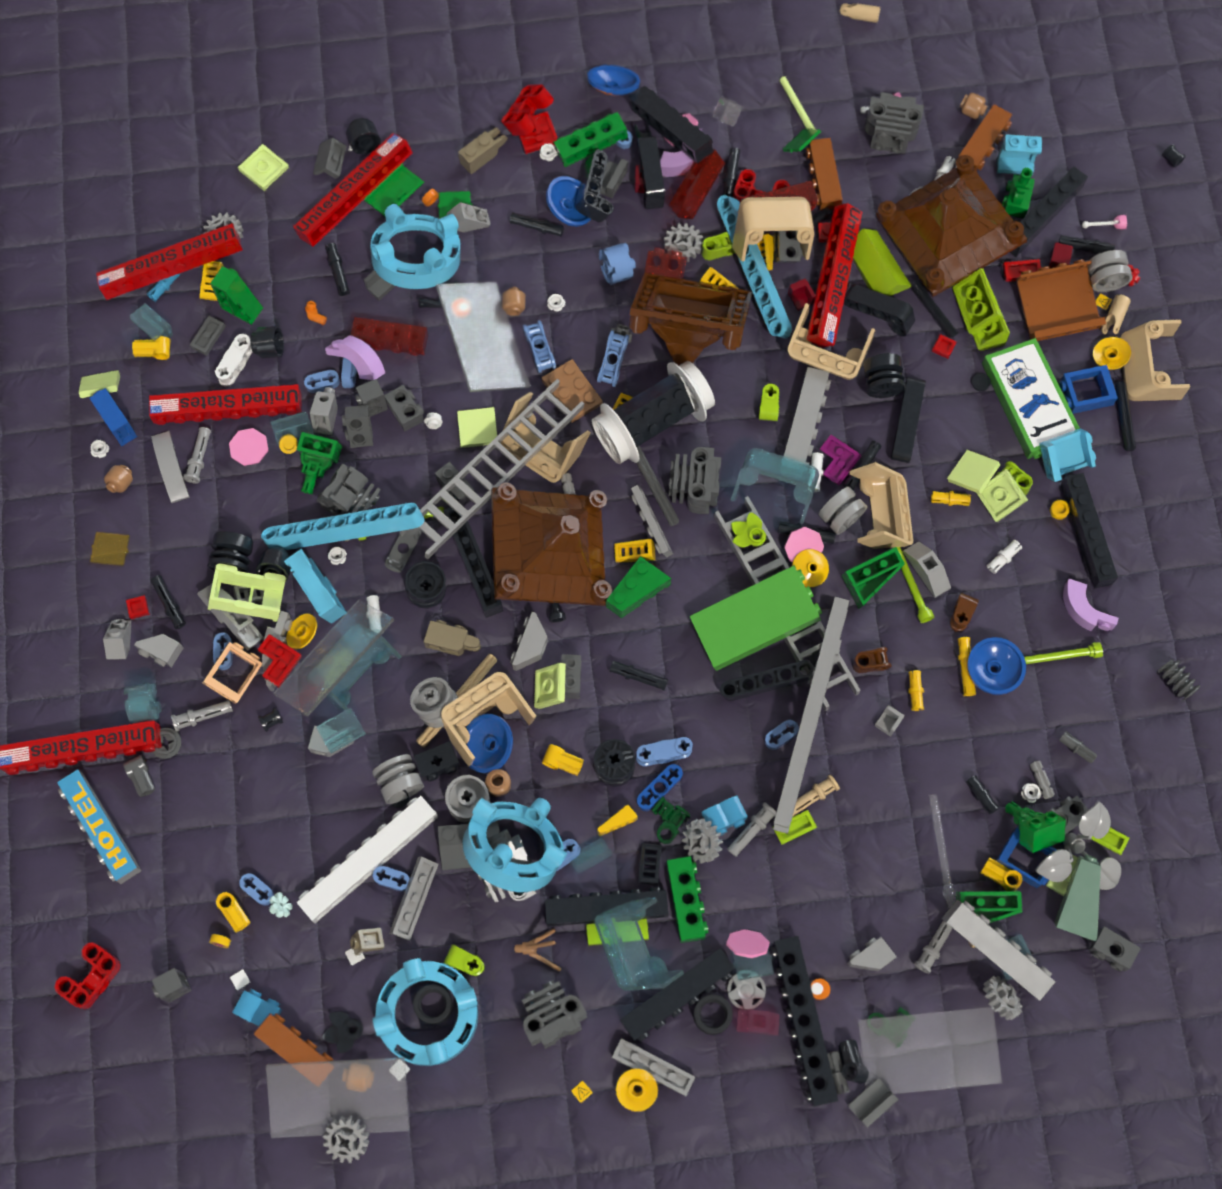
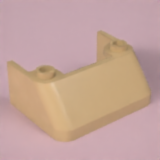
M750 197L741 201L732 244L733 250L741 261H745L747 246L759 243L763 238L764 231H796V238L800 242L802 255L806 260H809L814 238V228L810 204L804 197Z
M805 304L788 346L789 356L794 360L847 380L854 379L865 360L875 334V329H871L863 350L853 348L848 351L846 357H842L811 345L812 342L806 340L808 329L802 327L809 313V304Z
M1181 320L1149 321L1121 335L1120 338L1125 340L1131 348L1130 360L1122 367L1128 399L1132 401L1182 400L1187 393L1190 384L1171 385L1170 377L1167 373L1154 371L1150 339L1173 336L1180 326Z
M529 392L515 401L504 429L528 407L533 393ZM533 414L527 420L535 426L536 417ZM522 423L513 430L532 449L541 441ZM587 430L574 441H567L563 448L551 440L526 466L550 482L559 481L580 456L591 432ZM509 435L500 443L519 461L528 453Z
M876 462L851 470L850 475L859 478L861 481V491L870 497L874 526L873 530L868 531L867 536L858 538V543L873 549L912 545L913 533L907 485L904 477L900 473Z
M494 673L449 703L441 712V720L450 741L468 766L472 765L475 757L466 745L469 742L470 734L465 726L473 719L483 715L495 706H497L500 712L507 715L518 710L528 725L532 724L536 718L535 713L505 673Z

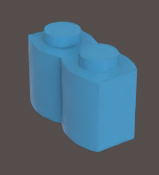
M737 795L701 812L705 822L711 821V826H717L716 832H721V835L727 833L729 827L734 826V828H738L744 825L745 820L748 818Z
M251 989L249 992L243 991L232 1013L259 1026L269 1013L273 1016L275 1013L280 1015L282 1009L278 1008L280 1003L270 998L268 1001L260 998L262 994Z

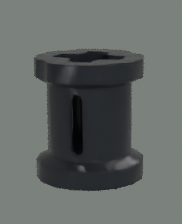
M1174 144L1167 147L1162 153V156L1166 157L1174 168L1180 165L1186 158V155L1181 154Z
M273 708L272 712L264 716H258L266 732L269 731L270 727L278 723H284L276 708Z

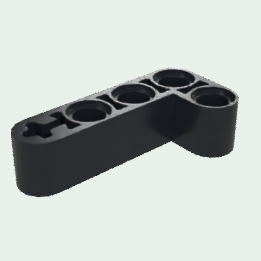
M656 136L637 138L644 184L645 209L663 208L665 189Z
M596 150L586 160L575 204L579 213L599 223L603 222L613 212L611 202L600 197L608 157L602 150Z
M852 284L845 294L844 304L847 307L890 322L892 330L899 336H906L915 323L913 308L904 301L856 284Z

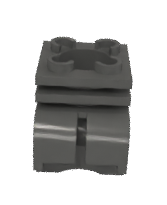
M881 92L880 98L871 97L865 123L866 133L872 136L870 148L878 151L885 150L896 154H905L908 142L914 141L917 137L924 105L915 104L916 98L896 97Z
M697 447L691 453L690 465H686V454H683V464L679 465L680 454H676L675 460H671L669 496H672V503H676V493H680L679 503L683 504L685 493L688 494L687 508L689 511L696 514H709V506H717L721 457H714V448Z
M342 463L339 469L332 475L329 485L320 493L316 501L321 504L320 507L334 516L346 514L347 512L365 511L379 500L380 496L378 493L381 489L376 488L370 493L374 487L372 483L363 489L368 482L367 477L353 467H347Z
M506 829L490 838L489 845L493 850L498 844H506L511 848L513 856L510 862L524 865L532 864V861L527 857L519 834L511 838ZM532 874V875H519V877H528V878H530V877H536V875H535V874ZM482 880L488 898L492 897L495 903L498 902L496 890L499 891L502 899L506 898L504 889L494 886L486 880ZM508 891L511 898L516 901H522L536 894L535 891Z
M554 980L544 984V989L537 993L533 990L525 994V999L522 1000L529 1015L525 1018L523 1027L532 1047L542 1042L544 1048L547 1049L562 1037L574 1035L582 1030L579 1022L587 1018V1013L579 998L574 995L565 996L560 982L555 983ZM568 1004H576L577 1009L574 1012L567 1011L566 1007ZM534 1022L539 1023L540 1027L537 1031L529 1030L530 1024Z

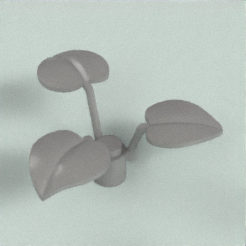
M1098 801L1092 808L1087 810L1078 822L1081 834L1068 833L1065 836V841H1063L1066 850L1059 849L1052 852L1038 865L1035 871L1053 882L1065 880L1072 872L1070 864L1073 862L1072 852L1075 854L1081 853L1084 856L1085 854L1088 855L1084 851L1085 842L1082 839L1090 840L1092 836L1101 839L1108 833L1111 820L1105 806ZM1104 858L1099 863L1101 865L1100 889L1109 890L1118 884L1121 876V866L1114 858Z

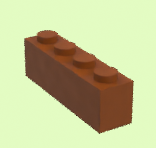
M994 104L959 157L962 155L971 156L974 160V169L981 171L986 163L984 161L986 157L990 158L994 152V145H999L1004 136L1002 133L1004 131L1007 132L1011 127L1012 122L1010 120L1012 114Z
M831 138L812 140L808 148H806V158L810 159L809 173L813 175L812 189L816 190L815 204L819 205V210L825 207L834 210L835 206L842 205L843 198Z
M269 1013L253 1034L319 1087L335 1067L331 1063L334 1059L325 1052L322 1055L315 1049L318 1046L309 1039L306 1042L299 1036L302 1033L293 1026L289 1029L283 1023L286 1020L279 1014L275 1013L273 1016Z

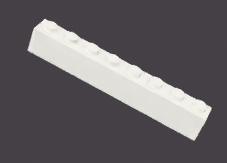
M422 796L418 799L416 797L413 798L403 812L401 810L392 817L393 820L389 824L380 826L375 836L365 839L361 844L362 847L357 851H351L346 856L347 860L341 865L339 863L336 864L326 878L321 877L314 884L315 887L311 891L307 890L299 896L300 900L297 904L314 923L319 921L370 877L377 867L385 864L438 818L437 813Z

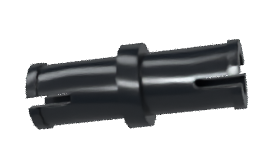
M976 775L966 781V784L976 795L975 799L982 803L989 815L1000 808L990 796L989 789H985Z

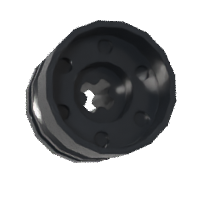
M884 353L874 355L864 361V375L867 378L866 390L870 397L890 398L905 391L906 383L904 382L905 376L903 375V363L900 355Z
M216 532L211 546L215 551L210 553L209 557L211 559H209L207 566L215 571L217 564H226L237 567V571L248 573L250 560L247 557L252 554L253 540L239 533Z
M422 561L414 564L408 570L405 585L408 599L412 604L419 608L428 609L442 602L446 593V578L440 566L433 562ZM424 585H428V590H424Z
M610 739L600 744L594 755V768L596 776L602 783L611 787H617L629 782L633 777L636 762L632 747L619 739ZM615 757L618 758V762H615L614 764L611 763V759L614 760Z

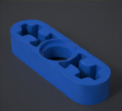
M676 764L669 765L638 795L637 806L642 811L651 810L661 797H664L682 779L683 771L680 766ZM670 770H672L673 772L677 770L678 777L676 778L673 776L669 780V783H671V785H669L665 779H667L670 776ZM656 783H663L666 787L665 791L662 793L656 792L654 790ZM651 790L654 796L649 800L650 805L645 804L643 806L641 798L647 799L650 796L648 791Z

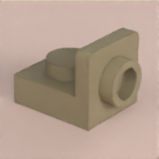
M381 928L358 930L351 937L350 941L355 956L366 951L382 950L385 947Z

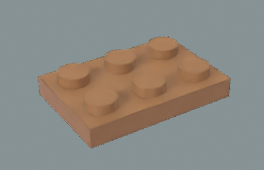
M573 359L542 377V382L547 388L555 380L558 379L560 381L559 387L552 395L570 411L581 401L585 403L584 408L571 420V423L603 404V401Z

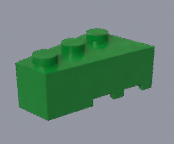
M222 266L210 283L221 309L252 325L262 311V305L240 278L237 271Z
M897 547L844 572L841 576L858 609L864 606L905 563Z
M640 556L606 600V608L620 618H623L641 606L643 602L653 598L664 588L671 585V577Z
M1021 891L956 892V900H959L961 903L968 902L975 908L973 913L977 916L982 914L990 923L1022 912Z

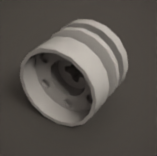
M408 754L391 758L372 771L374 778L377 779V785H385L381 789V793L386 804H393L406 799L407 795L403 790H406L409 797H411L424 787L419 774L411 773L414 771L415 765L411 763L412 759Z

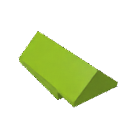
M863 228L857 236L853 262L867 287L887 296H892L911 288V284L876 230Z
M980 268L952 288L967 330L974 336L978 350L983 351L1005 346L1010 331L985 272Z

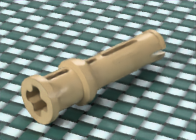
M829 774L827 779L819 784H814L812 790L797 799L793 816L819 799L824 800L826 795L834 790L838 791L840 788L836 780Z

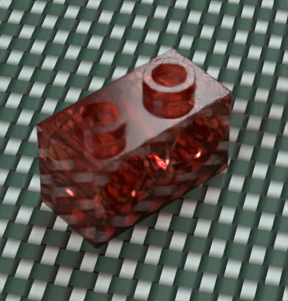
M654 247V250H648L645 272L681 279L684 277L687 256H682V252L672 250L671 253H666L665 249ZM656 256H659L661 258V264L659 266L655 265L654 258ZM673 259H676L679 263L677 269L671 266Z

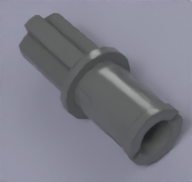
M1067 731L1060 738L1059 741L1071 749L1073 754L1077 753L1087 762L1093 763L1097 758V754L1086 747L1083 741L1080 742Z
M839 1052L828 1053L837 1095L843 1094L841 1085L845 1093L850 1092L847 1081L842 1075L843 1066Z

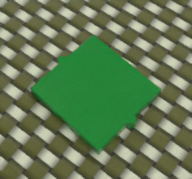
M820 129L802 130L783 148V151L791 153L800 152L821 133Z
M470 191L439 192V219L447 216L446 213L460 202L472 205Z

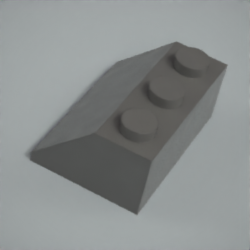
M498 821L491 823L487 828L486 836L488 843L492 836L500 833ZM469 824L438 826L442 870L472 868L463 851V836ZM471 835L474 846L479 848L476 835Z

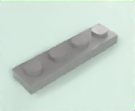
M636 485L631 488L633 492L631 497L636 505L639 504L641 508L639 514L643 521H647L649 525L647 530L650 536L654 537L657 542L655 547L658 553L669 557L673 554L643 489Z
M418 857L391 927V934L405 940L411 939L437 870V863L423 857Z
M623 1039L620 1040L612 1056L613 1059L632 1069L638 1068L648 1071L657 1082L684 1096H687L695 1079V1076Z

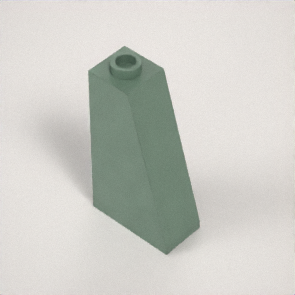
M1086 854L1085 857L1078 856L1054 922L1055 926L1059 929L1093 941L1097 940L1101 875V865L1097 862V858Z

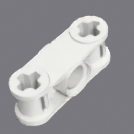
M239 334L235 337L215 370V374L222 386L229 387L234 384L253 353L250 338L246 334Z

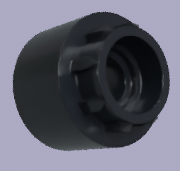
M357 118L349 124L346 135L355 153L368 154L380 145L381 139L372 121L365 118Z
M279 326L258 327L257 331H253L251 334L250 344L254 354L262 359L282 357L284 338Z
M272 547L265 550L261 554L256 574L264 576L265 573L269 572L284 575L286 583L291 568L284 561L290 557V554L280 547Z

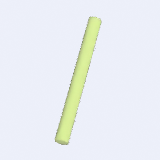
M782 77L779 81L806 129H815L786 77Z

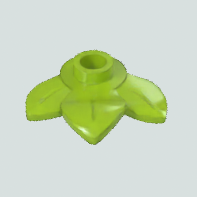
M750 512L748 514L746 522L736 521L731 523L732 530L736 535L733 539L735 545L739 547L760 546L765 542L766 533L762 529V521L754 513ZM758 535L760 539L755 540L753 536Z

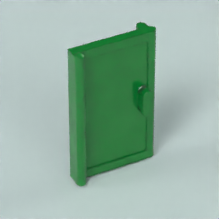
M402 163L364 200L386 218L385 210L388 206L392 204L400 206L424 184V181L405 168Z

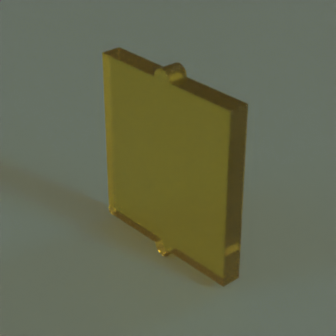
M96 532L94 545L91 546L93 550L90 562L124 566L126 553L129 552L127 548L130 536Z

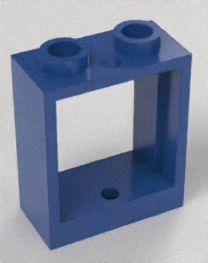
M1107 365L1064 373L1059 381V387L1064 393L1073 414L1113 406L1118 398ZM1096 377L1102 397L1078 402L1072 381Z
M106 388L95 392L90 397L91 402L121 447L137 437Z
M1017 826L996 861L1010 870L1018 871L1022 876V880L1036 889L1041 885L1045 886L1048 879L1039 874L1037 879L1007 861L1020 840V832ZM1049 846L1039 851L1048 856L1057 849Z

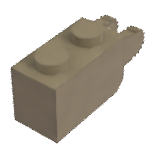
M494 128L488 133L485 131L458 151L460 164L470 174H473L494 158L498 153V148L507 141L505 135L494 140L500 133L498 128Z
M436 620V622L430 621L424 639L425 648L456 656L464 654V650L476 652L480 650L481 645L480 640L469 635L465 627L460 625L449 626L441 620Z

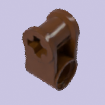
M960 593L950 620V626L954 631L962 632L966 629L976 610L979 599Z
M882 647L859 652L852 662L853 670L863 674L890 669L892 665L888 661V649ZM859 659L864 660L867 665H866V666L860 665L859 662H858V660H859Z

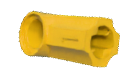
M157 336L154 340H134L132 342L134 357H154L159 360H167L170 358L171 340L164 336Z
M549 744L541 763L549 768L561 769L578 776L584 760L566 753L564 749L556 745Z
M992 858L988 859L981 871V874L1000 884L1006 891H1016L1022 883V876L1018 871L1010 870ZM1007 877L1015 878L1017 884L1010 885L1007 882Z
M223 892L217 897V907L222 911L236 933L251 923L232 894ZM225 898H231V905L224 908L222 901Z

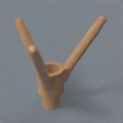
M555 929L529 942L515 945V953L529 954V956L538 959L553 969L561 971L559 966L537 954V948L555 945V941L538 943L555 933Z

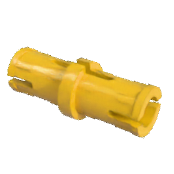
M932 491L931 503L948 504V506H970V494L954 493V491H949V493Z
M913 670V673L909 671L910 688L908 693L911 694V710L922 711L924 710L922 695L924 688L921 683V671Z

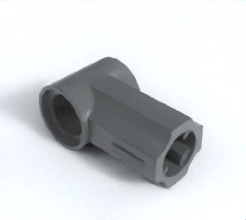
M142 755L123 763L124 769L128 777L132 779L139 797L148 796L156 790L148 773V765Z

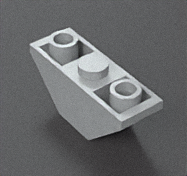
M917 542L903 551L934 598L951 589L944 566L933 550L921 542Z
M532 612L530 617L527 616L524 622L525 632L520 634L517 645H519L518 650L513 652L510 660L513 670H520L541 660L548 638L535 612Z

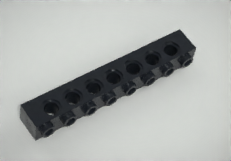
M799 936L776 940L773 943V947H771L773 959H777L778 967H776L777 978L782 979L781 995L783 1000H787L788 1004L785 1011L787 1019L791 1020L793 1028H790L792 1040H796L798 1049H795L797 1061H801L803 1067L800 1070L802 1082L807 1084L808 1090L805 1091L808 1104L811 1103L812 1107L838 1102ZM785 955L793 957L794 963L792 965L784 963L783 957ZM795 975L799 980L798 985H791L788 982V977ZM799 995L803 998L804 1003L802 1006L794 1004V996ZM799 1016L807 1017L809 1021L808 1026L802 1027L799 1025ZM806 1036L813 1039L814 1044L810 1048L803 1044V1038ZM810 1057H815L818 1060L819 1065L817 1068L814 1069L808 1065ZM815 1078L822 1079L824 1083L822 1089L818 1090L813 1086Z

